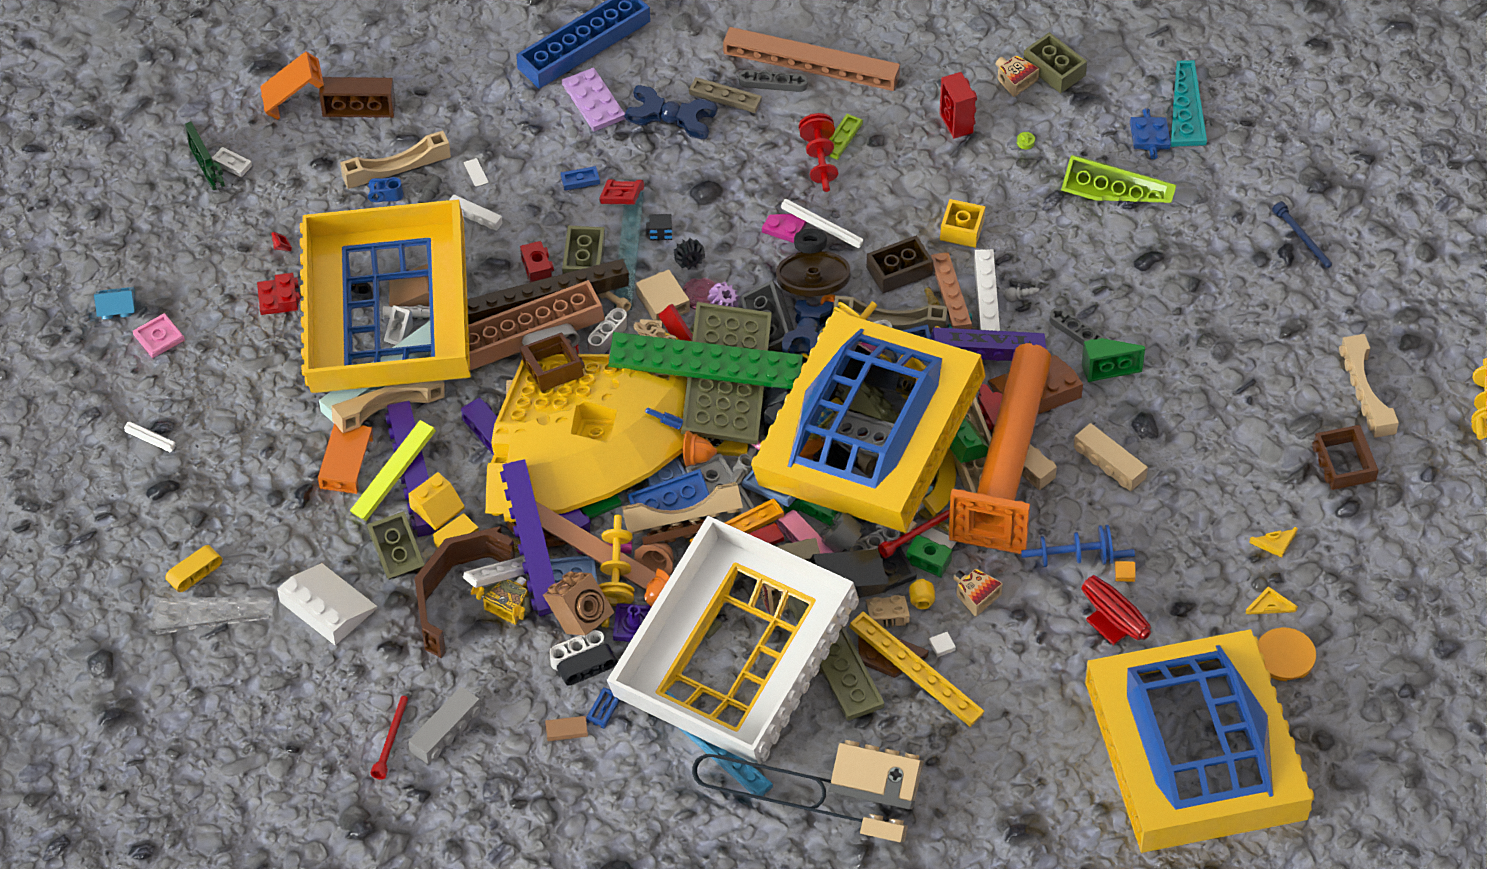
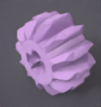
M724 282L722 284H715L709 290L710 295L707 300L711 301L710 304L737 307L740 296L736 295L738 290L732 289L733 284L727 286V283Z

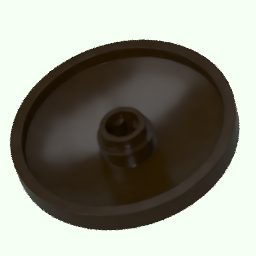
M827 251L811 254L799 252L782 260L776 268V280L783 290L806 297L824 296L837 292L848 284L851 277L850 265L847 260Z

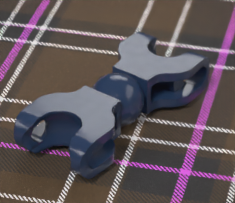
M637 85L633 91L634 97L644 104L640 107L627 108L624 117L628 122L642 126L653 121L661 122V119L666 123L677 122V126L683 127L688 136L704 140L709 135V129L705 124L698 121L703 117L713 118L718 111V107L715 103L703 99H697L691 103H681V106L675 101L665 103V98L659 97L653 88Z
M797 300L795 304L797 328L784 335L782 352L794 354L804 351L810 353L811 349L818 342L820 330L826 327L827 319L833 314L834 302L825 301L821 306L812 307L806 304L807 300Z

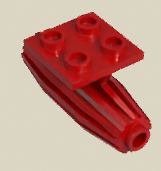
M1095 575L1085 580L1081 589L1097 609V611L1086 618V621L1113 646L1127 635L1137 641L1141 639L1146 640L1150 636L1151 625L1137 607L1116 588Z

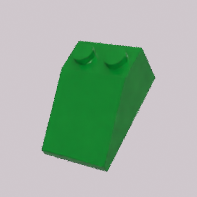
M1104 338L1084 341L1081 365L1087 382L1142 372L1145 347Z

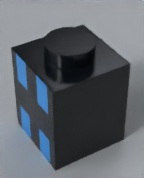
M649 214L650 222H646V233H650V240H672V214Z

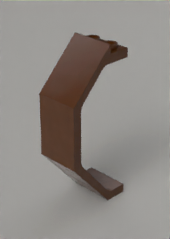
M501 526L446 538L415 576L418 608L426 651L440 658L446 653L443 630L431 625L427 620L426 601L451 568L483 558H493L499 562L515 559L513 539L506 534H502Z

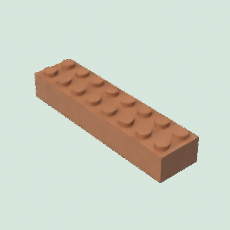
M589 280L469 324L470 370L520 352L519 347L523 346L522 339L529 333L562 324H571L577 331L604 321L602 304Z

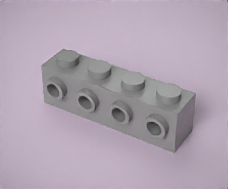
M460 687L409 739V751L427 764L433 759H437L445 746H449L453 742L454 737L459 732L465 730L470 720L479 715L481 711L480 699L463 687Z

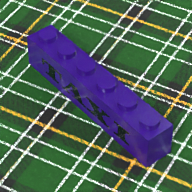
M933 327L930 340L980 354L982 360L1012 361L1016 347L1026 343L1040 345L1046 349L1044 333Z

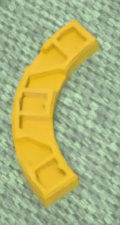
M950 448L936 473V483L933 490L922 500L923 505L933 517L947 505L950 500L951 491L955 488L956 467Z

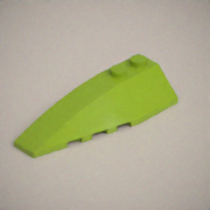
M1073 154L1070 156L1061 191L1100 201L1172 203L1177 185Z

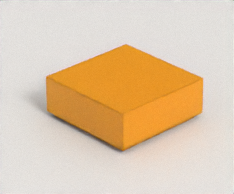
M1115 561V581L1135 582V562Z

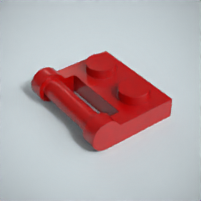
M608 179L599 197L600 203L635 205L640 191L644 189V181H615L614 179Z

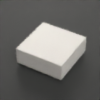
M948 632L929 638V643L937 657L956 650Z

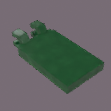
M191 121L185 123L189 148L204 173L208 184L213 191L217 190L216 182H219L221 187H225L220 163L213 162Z

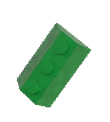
M966 415L949 448L960 463H965L986 457L989 445Z

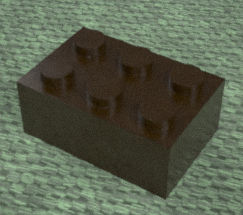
M916 235L867 253L866 268L884 294L932 276L933 260Z

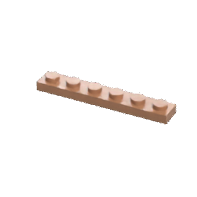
M949 252L930 255L933 260V270L944 304L947 306V314L952 328L972 329V323Z

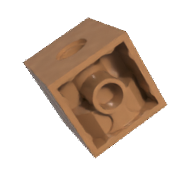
M570 571L563 575V579L560 582L549 586L548 591L543 596L566 634L586 636L610 617L614 610L591 573Z

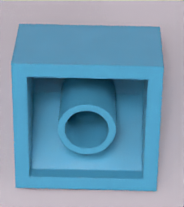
M134 287L99 290L94 294L97 317L101 316L102 319H111L113 315L120 314V317H129L136 311Z

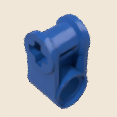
M397 177L374 178L368 182L370 188L368 199L371 202L399 201L404 196L401 180Z

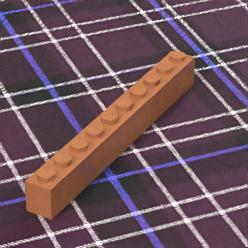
M729 27L723 41L724 54L891 91H894L900 76V64L739 28Z

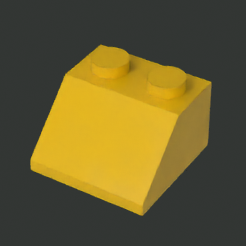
M439 472L409 493L410 508L434 530L440 528L465 509L452 484Z

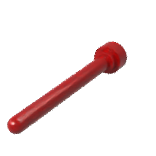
M950 509L894 541L880 543L878 545L879 553L884 558L893 555L897 547L950 518Z
M405 695L400 697L379 761L373 764L370 772L372 777L379 780L385 779L388 773L386 763L408 702V697Z

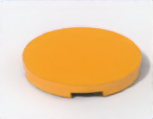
M1281 627L1269 630L1258 640V650L1264 655L1265 669L1269 670L1271 678L1286 682L1287 680L1302 679L1313 669L1316 660V649L1313 642L1304 633L1296 629Z

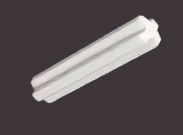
M127 422L124 427L125 432L169 452H172L176 447L174 441L135 423Z

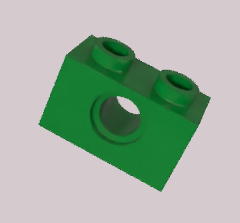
M917 535L907 550L906 557L912 566L942 578L952 561V549L946 545L933 542L927 537Z

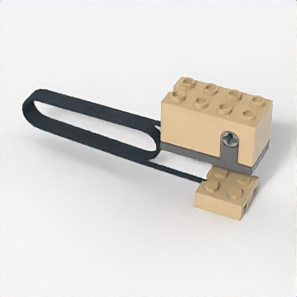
M845 740V743H839L831 780L716 754L699 756L692 766V775L699 785L706 788L862 822L860 834L896 842H905L908 825H903V820L890 818L889 821L883 820L884 816L869 814V817L859 819L815 808H818L826 798V788L822 782L824 781L831 783L829 792L905 809H914V800H916L924 761L919 760V755L906 753L904 757L899 755L900 751L885 749V752H881L878 746L865 744V748L859 747V742ZM714 757L809 778L817 781L821 786L822 797L816 805L803 806L709 785L702 782L699 778L697 768L703 759ZM899 771V773L902 774V777L897 778V776L894 775V772Z

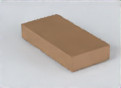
M586 716L545 720L547 741L588 737Z

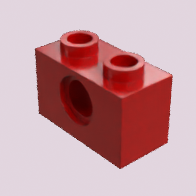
M541 241L521 245V260L529 282L552 277L554 266L552 261H548L549 253L547 247H543Z

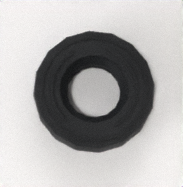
M804 229L795 234L794 245L802 253H817L826 248L827 237L819 229Z

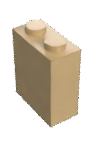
M669 269L636 283V295L653 320H661L658 315L670 304L675 306L680 316L690 312V300Z

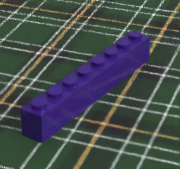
M410 401L387 405L388 413H385V419L387 424H391V428H388L390 439L395 441V443H392L394 453L416 426ZM422 450L400 477L401 484L406 486V488H403L405 500L409 499L411 491L429 479ZM407 503L408 514L413 515V519H410L412 530L417 531L418 537L432 535L441 529L434 530L410 508V503Z
M522 459L502 464L503 471L500 472L502 483L506 482L508 489L504 490L507 501L511 500L512 507L509 508L511 519H515L517 524L513 526L515 537H520L521 544H517L520 556L524 555L526 561L522 563L524 574H529L530 580L526 581L529 593L533 592L535 598L531 599L533 611L537 610L539 616L551 614L553 611L543 594L548 591L549 586L555 583L526 461Z

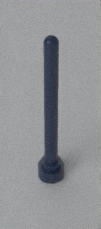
M1283 201L1275 204L1272 212L1277 217L1284 218L1325 267L1330 268L1332 262L1289 214L1288 206Z

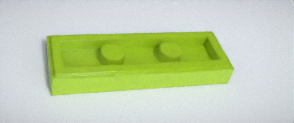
M850 114L845 115L829 139L834 143V150L828 155L829 157L837 160L840 158L862 126V119Z

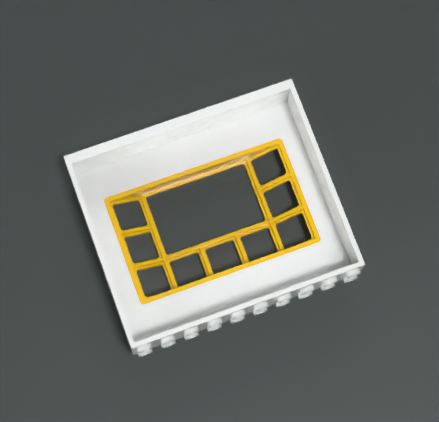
M707 516L610 674L607 682L614 697L749 762L761 764L762 761L767 760L771 746L777 743L781 729L787 726L791 712L797 709L801 695L807 692L810 680L817 675L820 663L827 658L830 646L838 640L840 629L848 623L849 614L852 610L856 609L859 599L854 582ZM738 571L757 579L755 589L748 604L729 596ZM764 583L783 592L774 616L755 608ZM790 595L809 604L797 626L781 620ZM725 602L770 622L727 695L682 675V672ZM776 626L792 632L781 653L765 646ZM761 652L777 659L765 680L749 672ZM744 679L761 685L749 706L733 699ZM677 681L696 689L685 702L665 694ZM703 693L722 701L711 714L704 713L691 706ZM729 705L745 712L737 727L717 719Z

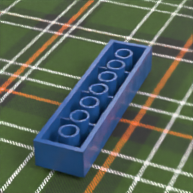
M606 0L516 54L517 68L540 89L649 23L650 7L642 0Z

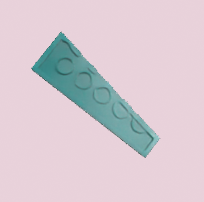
M1195 60L1177 61L1171 147L1207 145Z

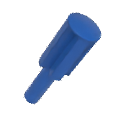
M646 408L645 410L646 413L661 419L660 422L676 429H680L683 424V419L670 413L664 412L662 414L651 408Z

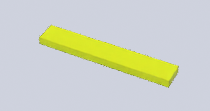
M421 420L417 423L351 508L352 514L364 521L368 520L436 432L434 427Z

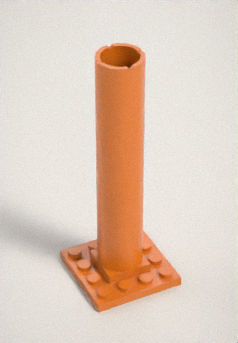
M1026 343L1019 345L1015 349L977 493L967 492L962 489H952L949 520V540L1017 554H1021V550H1027L1030 504L1023 501H1015L1052 361L1049 351L1040 345Z

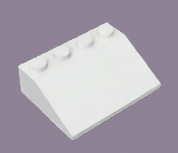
M322 563L291 576L277 588L280 602L334 645H337L378 609L373 602Z

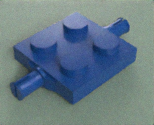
M1145 108L1142 110L1143 117H1131L1130 119L1134 149L1149 150L1150 158L1153 159L1154 157V159H1157V150L1170 149L1171 146L1166 117H1151L1150 109L1147 108L1146 110Z

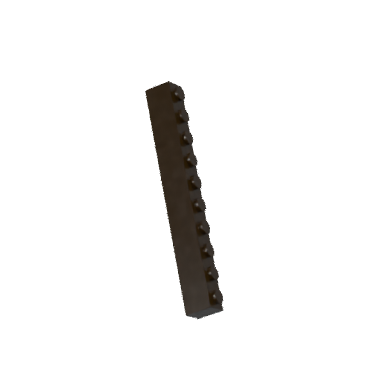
M619 259L467 299L468 325L587 280L591 283L596 295L628 287V269L624 260Z

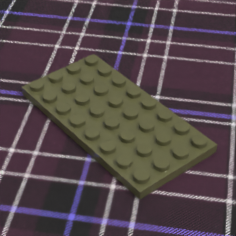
M697 302L692 341L768 351L772 313ZM688 377L681 434H685L689 430L700 437L757 445L764 386Z

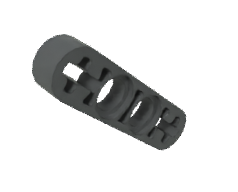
M743 70L739 73V84L746 88L803 92L808 87V78L803 74ZM767 78L769 81L761 82L760 79ZM783 79V80H786L787 82L784 83V84H781V83H778L777 81Z
M1054 308L1050 312V323L1081 345H1084V341L1091 339H1107L1062 308ZM1074 324L1078 328L1072 330L1069 329L1068 326ZM1085 334H1089L1092 336V338L1084 339L1082 336Z

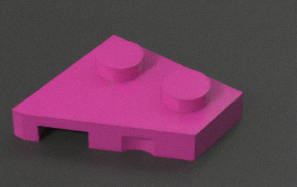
M793 214L769 215L762 226V233L794 243L795 234L803 230L807 222Z

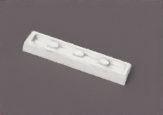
M522 556L466 571L463 578L477 588L525 575L522 563L526 562L525 557Z

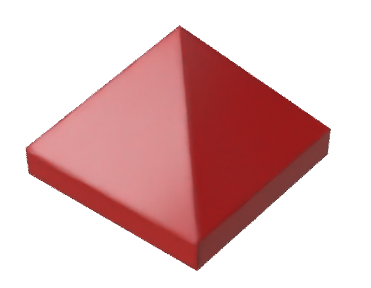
M276 232L271 233L274 250H292L286 236Z

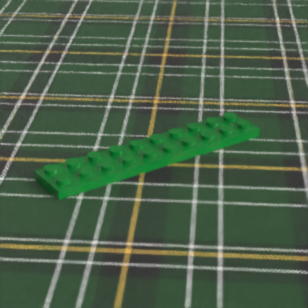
M613 332L608 367L792 389L795 379L801 374L803 355Z

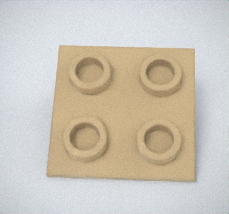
M894 595L886 598L873 597L866 599L869 616L882 627H884L883 620H885V627H888V619L891 620L892 627H894V619L895 626H905L906 623H909L910 614L905 596Z

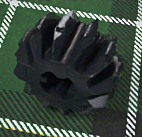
M689 238L688 241L682 240V243L677 244V248L674 249V259L681 268L686 267L688 270L692 266L696 268L697 264H702V259L705 258V249L697 239Z

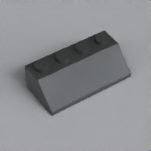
M771 280L741 295L740 299L743 309L772 313L768 351L782 352L784 335L789 331H793L794 328L782 290Z

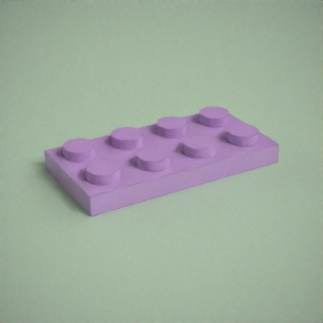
M594 67L562 79L563 87L593 132L626 119L624 117L625 113Z

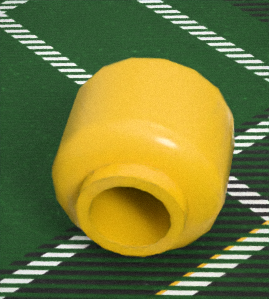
M918 579L909 586L911 604L918 609L929 608L935 602L933 583L925 579Z

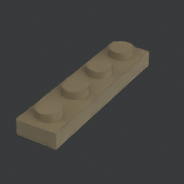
M695 77L689 88L690 95L756 113L762 102V96L697 77Z

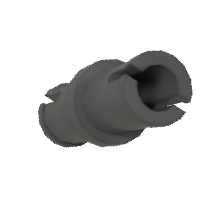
M434 175L431 177L428 185L424 187L423 194L418 203L431 202L436 197L437 190L442 183V179L439 176Z

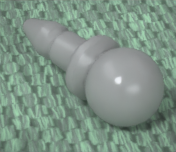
M1011 287L1005 291L1004 296L1007 301L1015 302L1018 299L1022 300L1023 296L1038 293L1040 289L1032 287L1021 290L1020 287H1017V289Z

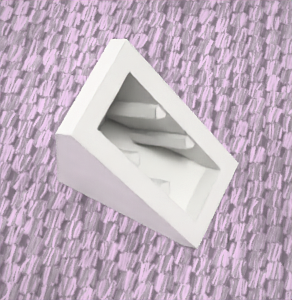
M393 305L384 338L385 342L397 345L409 335L413 328L411 310Z

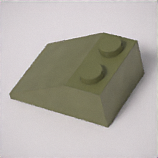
M404 511L367 524L368 533L387 579L424 566Z

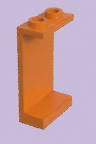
M305 51L260 86L264 111L268 116H272L277 120L280 119L278 106L306 84L310 83L318 89L324 85L317 57Z
M334 423L318 475L320 489L358 493V476L368 442H373L372 427L361 425L359 428L342 433Z

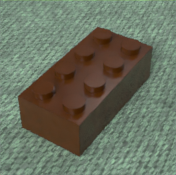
M322 77L324 85L319 89L323 117L394 118L396 101L393 78Z

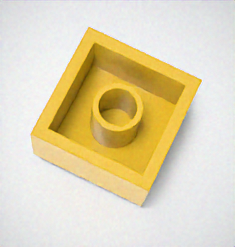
M949 199L941 224L940 240L976 248L985 219V206Z

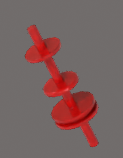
M815 113L805 116L800 120L798 125L799 133L803 140L809 142L806 145V153L813 158H818L819 165L811 169L810 179L816 183H822L823 191L828 192L830 191L829 182L837 178L839 174L837 167L832 164H826L825 157L834 150V143L829 140L835 132L834 120L830 115Z

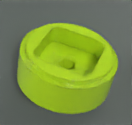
M1022 132L1017 136L1019 148L1028 150L1034 146L1035 137L1032 133Z

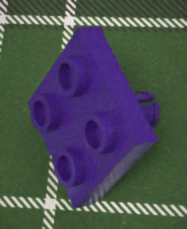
M617 603L613 641L631 642L652 607L649 605Z

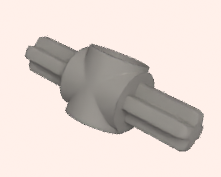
M750 448L746 454L740 455L733 467V474L729 482H737L739 486L742 480L753 470L751 462L753 457L758 454L756 448Z

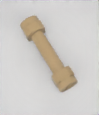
M610 291L597 294L600 298H607L615 303L616 308H622L626 312L631 308V303L626 298H619Z

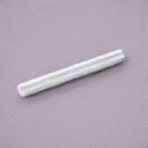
M788 199L782 202L781 208L856 248L862 246L863 238Z

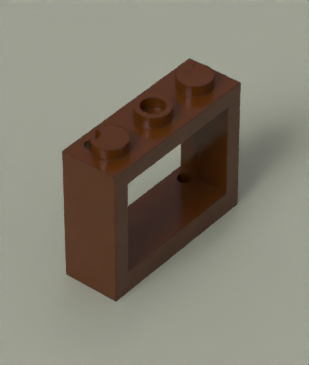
M562 332L519 347L523 363L541 392L584 376V362L581 357L579 358L576 348H572L570 339H566ZM562 352L569 362L543 372L537 361Z
M1360 425L1315 434L1312 448L1314 453L1318 454L1319 466L1324 469L1325 481L1330 484L1332 490L1375 482L1377 480L1379 470ZM1352 442L1363 470L1336 475L1326 447Z

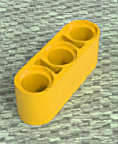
M205 545L167 572L165 579L177 592H184L216 570L222 564L223 558L210 545Z

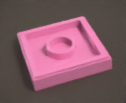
M165 313L133 330V335L152 358L185 341L182 333Z

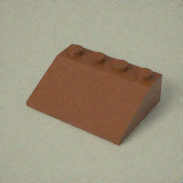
M1056 355L1051 356L1052 361L1038 414L1082 398V381L1076 372ZM1009 372L988 380L994 392H999L1003 395Z

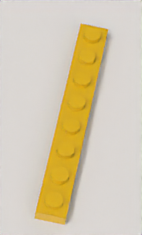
M864 611L850 623L849 628L969 727L983 716L984 710Z

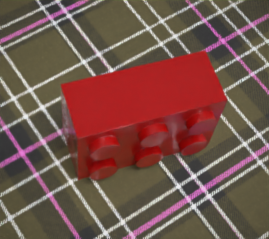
M962 72L941 78L939 114L953 139L973 133L974 125L976 124L974 116L976 113L975 101H977V95L970 88L969 80L963 76Z

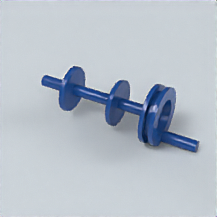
M1100 525L1098 526V542L1080 544L1078 532H1075L1073 535L1074 544L1046 547L1044 536H1040V548L1021 550L1022 558L1042 556L1043 567H1047V555L1075 552L1077 563H1081V551L1100 549L1102 564L1105 565L1106 560L1113 564V559L1135 557L1134 549L1113 551L1109 525H1105V529Z

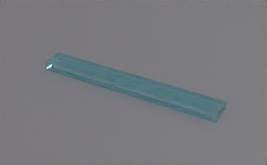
M640 192L635 205L624 204L618 260L623 259L629 272V286L616 289L615 295L619 298H626L631 303L630 310H632L644 192Z

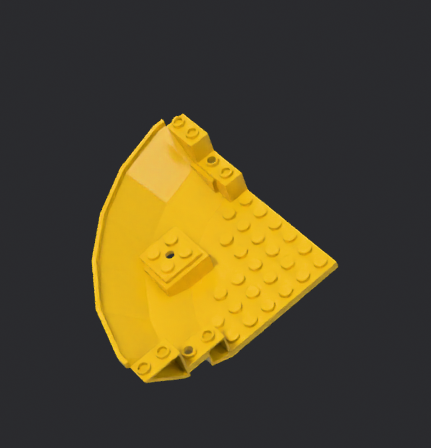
M555 354L537 361L543 372L569 363L563 354ZM578 354L585 365V368H583L584 376L541 392L524 365L523 360H521L494 424L491 442L494 456L491 463H488L485 513L492 514L493 516L504 514L505 522H516L510 516L509 508L512 507L511 500H506L504 490L508 489L506 482L502 483L500 472L503 471L502 464L522 459L526 461L535 501L557 514L566 513L612 497L655 474L683 453L685 434H681V428L676 429L660 422L661 419L646 413L645 410L646 408H651L662 414L667 412L683 419L687 377L608 367L610 354Z

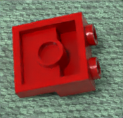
M293 273L275 275V280L257 282L261 315L298 311L297 303H301L300 294L296 292V289L299 288L298 277L294 278Z

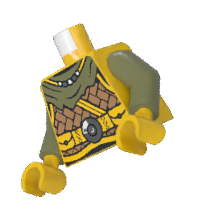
M518 577L515 582L506 579L488 587H472L470 594L477 595L476 599L478 600L483 597L485 610L514 625L518 623L519 619L523 620L524 616L531 612V600L528 597V590L525 588L527 580L523 577Z

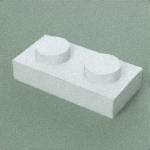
M224 147L212 157L213 162L220 163L221 168L239 177H242L252 167L250 160Z

